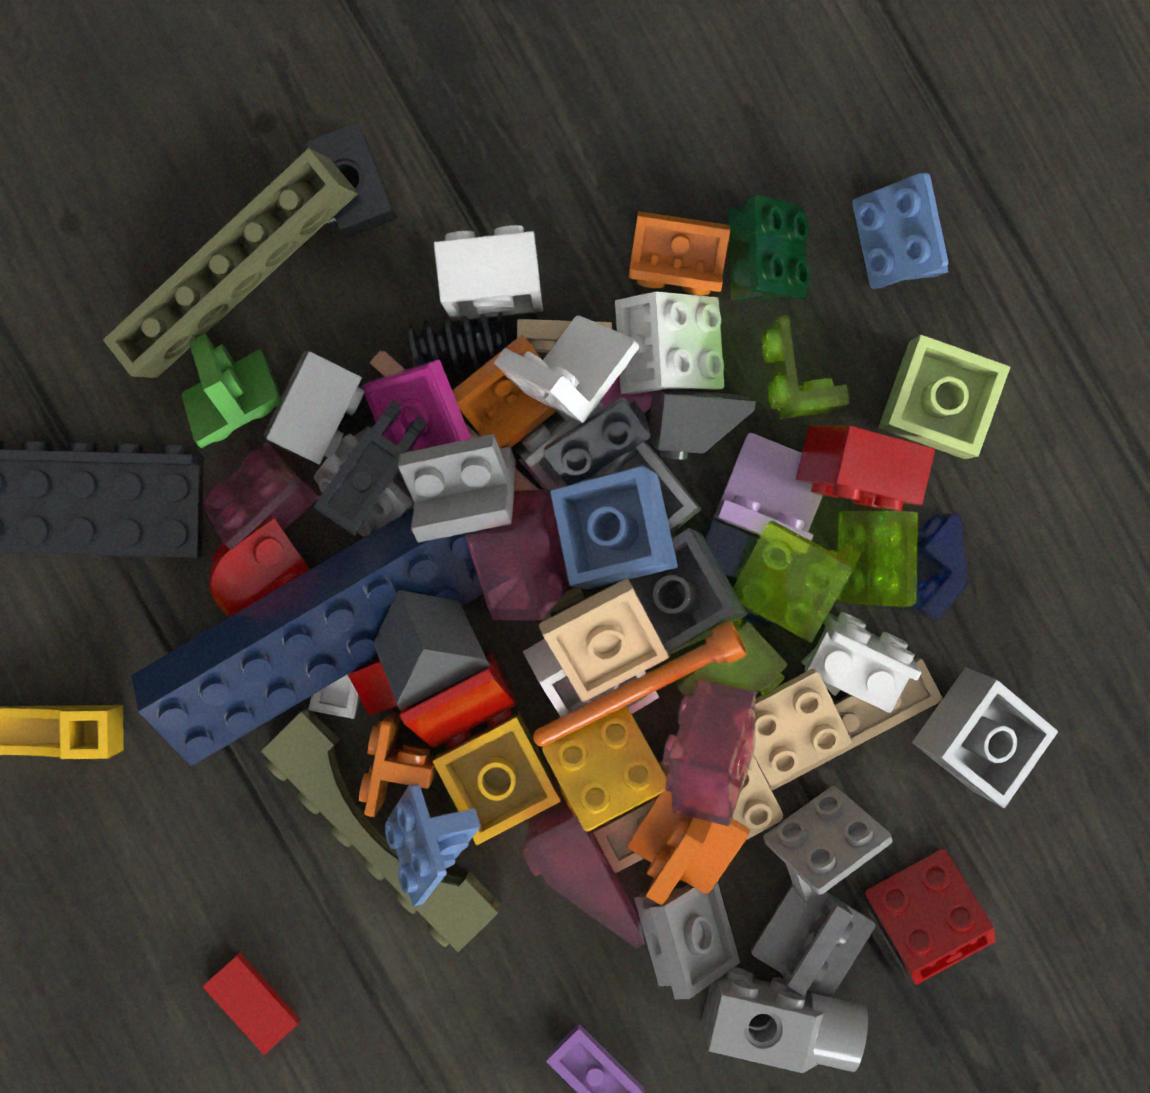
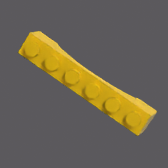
M123 705L0 706V755L60 757V759H105L124 751Z

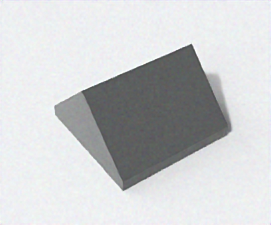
M398 590L374 641V646L399 709L403 710L490 665L458 600Z

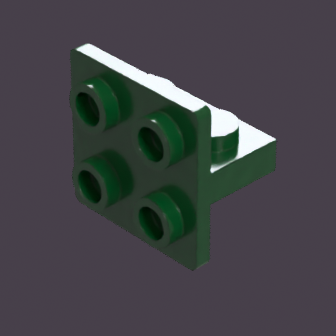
M761 195L748 196L747 205L728 208V225H730L731 229L729 236L731 301L746 302L775 297L795 300L806 299L810 270L806 262V238L809 226L804 208Z

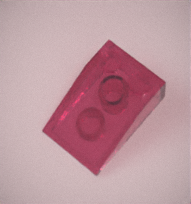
M568 805L529 824L526 841H524L526 849L522 850L533 875L537 876L542 873L548 886L635 948L645 944L640 918L598 843L593 829L584 831L573 809L570 810Z

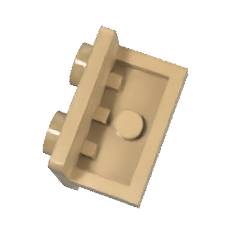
M814 668L733 711V720L753 753L768 784L771 786L782 782L852 743L819 672Z

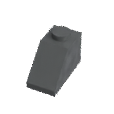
M686 389L653 391L648 427L651 438L647 442L657 450H660V456L665 458L684 460L688 459V453L704 454L755 410L756 401L743 394Z

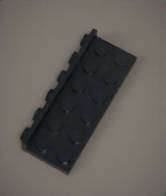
M0 441V553L201 558L204 457L190 455V446L161 445V454L143 453V445L115 444L114 453L97 452V444L68 443V451H51V443L23 441L21 443V450H4L5 442Z

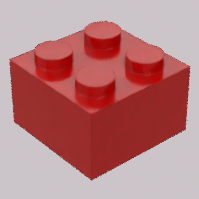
M809 425L796 480L812 484L810 492L831 498L842 497L851 499L852 503L875 509L881 507L901 512L903 504L922 505L935 449L853 426Z

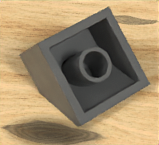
M690 528L672 538L678 568L629 579L668 655L704 640L712 635L713 628L729 620L734 623L747 615L746 610L702 533Z

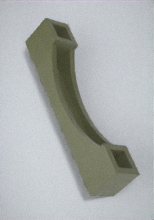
M309 707L306 708L261 751L268 758L265 761L266 766L277 778L282 781L288 778L300 791L297 795L299 800L309 811L314 814L321 812L333 824L330 827L332 834L344 846L349 848L353 845L365 857L362 862L376 879L382 881L386 878L397 890L395 897L407 911L412 914L418 911L430 923L427 926L428 931L438 943L444 947L450 944L459 952L499 913L501 902L468 870L463 876L446 872L445 877L424 904L413 907L409 893L405 894L400 887L398 879L400 862L396 849L390 848L386 836L364 815L365 813L357 804L344 780L335 751V745L341 739L314 711H309Z

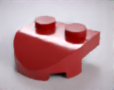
M270 515L232 543L227 539L216 550L212 557L213 563L210 569L208 588L217 606L227 616L231 617L310 569L275 518Z

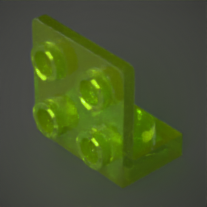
M789 315L778 316L768 327L767 335L762 336L765 363H772L774 374L773 381L768 382V397L771 409H778L779 419L835 412L848 405L847 385L833 386L832 378L804 382V386L798 387Z
M772 520L766 525L733 589L743 606L812 643L865 547L847 539L840 553L833 549L829 551Z

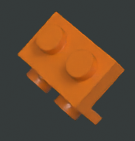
M638 211L628 277L637 279L639 285L648 288H663L665 284L683 286L685 292L694 295H709L710 291L720 292L731 230L730 225Z

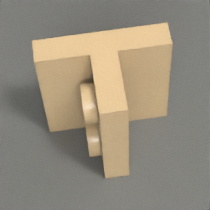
M628 578L539 624L546 642L582 702L669 658Z

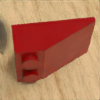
M492 649L484 653L490 666L401 711L400 717L404 724L432 748L445 743L447 748L454 747L471 737L472 734L469 730L486 721L488 727H491L513 715L510 708L517 705V697Z

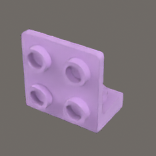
M749 433L746 435L713 518L795 551L807 553L814 536L808 533L822 495L810 492L812 484L796 480L802 455L801 452Z

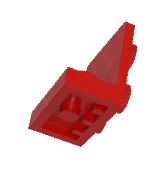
M945 849L931 854L867 889L865 892L868 901L902 957L905 968L915 986L996 942L994 926Z

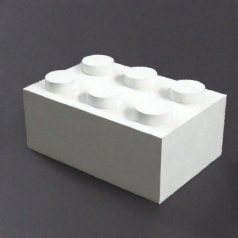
M504 226L494 229V236L475 238V234L472 231H458L446 234L445 241L434 242L440 300L452 322L461 321L462 316H467L468 320L479 319L480 314H485L487 318L498 317L499 312H503V316L543 312L534 231L524 232L523 226Z

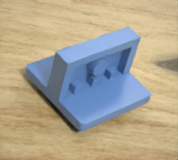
M919 173L853 200L852 204L868 280L872 289L882 288L904 280L930 278L948 273V257L929 173Z
M419 784L408 786L385 823L388 845L391 849H396L400 862L398 868L400 887L405 894L409 893L413 907L424 904L445 877V868L452 866L456 862L455 859L462 850L468 847V842L481 827L475 809L430 818Z

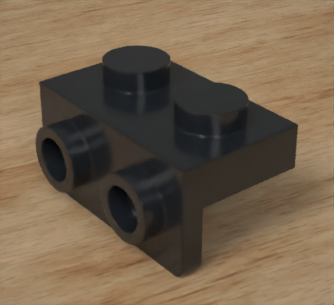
M620 398L587 419L584 423L579 424L546 445L543 449L544 456L564 483L569 486L580 483L584 479L595 475L606 465L625 453L636 449L641 443L651 438L645 414L636 401L628 403L625 398Z

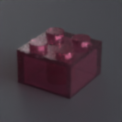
M554 489L514 491L512 524L469 532L465 536L492 620H543L571 587L550 492Z
M698 679L692 697L685 696L682 700L678 716V724L681 725L678 735H670L666 743L663 762L666 765H670L667 774L665 789L672 793L674 813L729 827L755 750V692Z

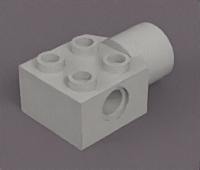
M739 967L728 970L727 973L710 984L701 1020L708 1051L799 1073H804L818 1064L849 1072H855L859 1067L868 1031V1011L865 1005L806 992L802 996L789 988L784 978L772 977L771 982L753 978L754 974Z

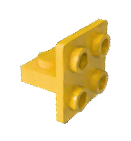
M627 706L542 748L559 782L561 794L569 809H573L584 831H590L669 789V782Z

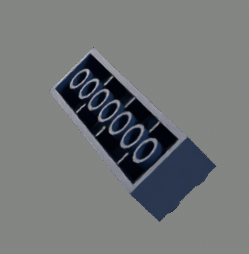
M413 508L400 518L391 521L131 675L138 712L190 766H193L378 657L374 641L398 590L458 600L461 606H464L514 575L488 529L418 543L411 529Z

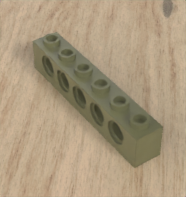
M308 148L108 334L103 341L132 377L158 378L190 348L189 341L203 333H207L348 204L358 192L329 157Z

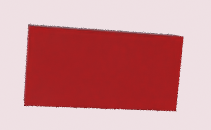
M241 952L202 986L263 1055L301 1021Z

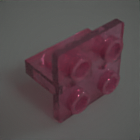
M268 442L259 450L248 454L243 460L241 467L226 481L215 485L209 492L207 499L202 503V506L222 542L229 549H234L270 515L275 518L284 531L320 497L304 479L284 462L278 451Z

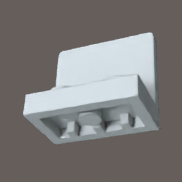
M651 292L615 300L617 332L633 338L639 344V349L628 362L626 368L620 373L621 394H637L662 389L719 390L724 388L721 315L717 297Z
M576 316L543 361L531 352L527 351L524 356H521L505 348L494 364L526 395L584 423L591 412L598 406L600 400L619 374L626 368L628 362L639 349V344L629 336L582 316Z

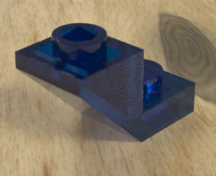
M944 513L942 517L935 514L918 533L922 540L915 547V549L943 571L939 576L934 573L926 579L916 593L920 599L913 606L926 618L936 621L968 585L963 519L956 513Z

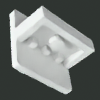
M841 612L839 617L827 613L823 619L825 630L805 667V672L814 668L819 672L823 682L891 713L909 678L917 681L921 674V670L913 659L915 655L906 649L908 644L887 632H883L881 637L864 629L866 624L850 614Z

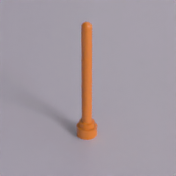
M730 620L713 628L712 635L705 638L706 644L538 728L533 735L534 742L538 746L545 747L713 661H716L718 664L727 661L731 664L747 656L746 648L739 633Z

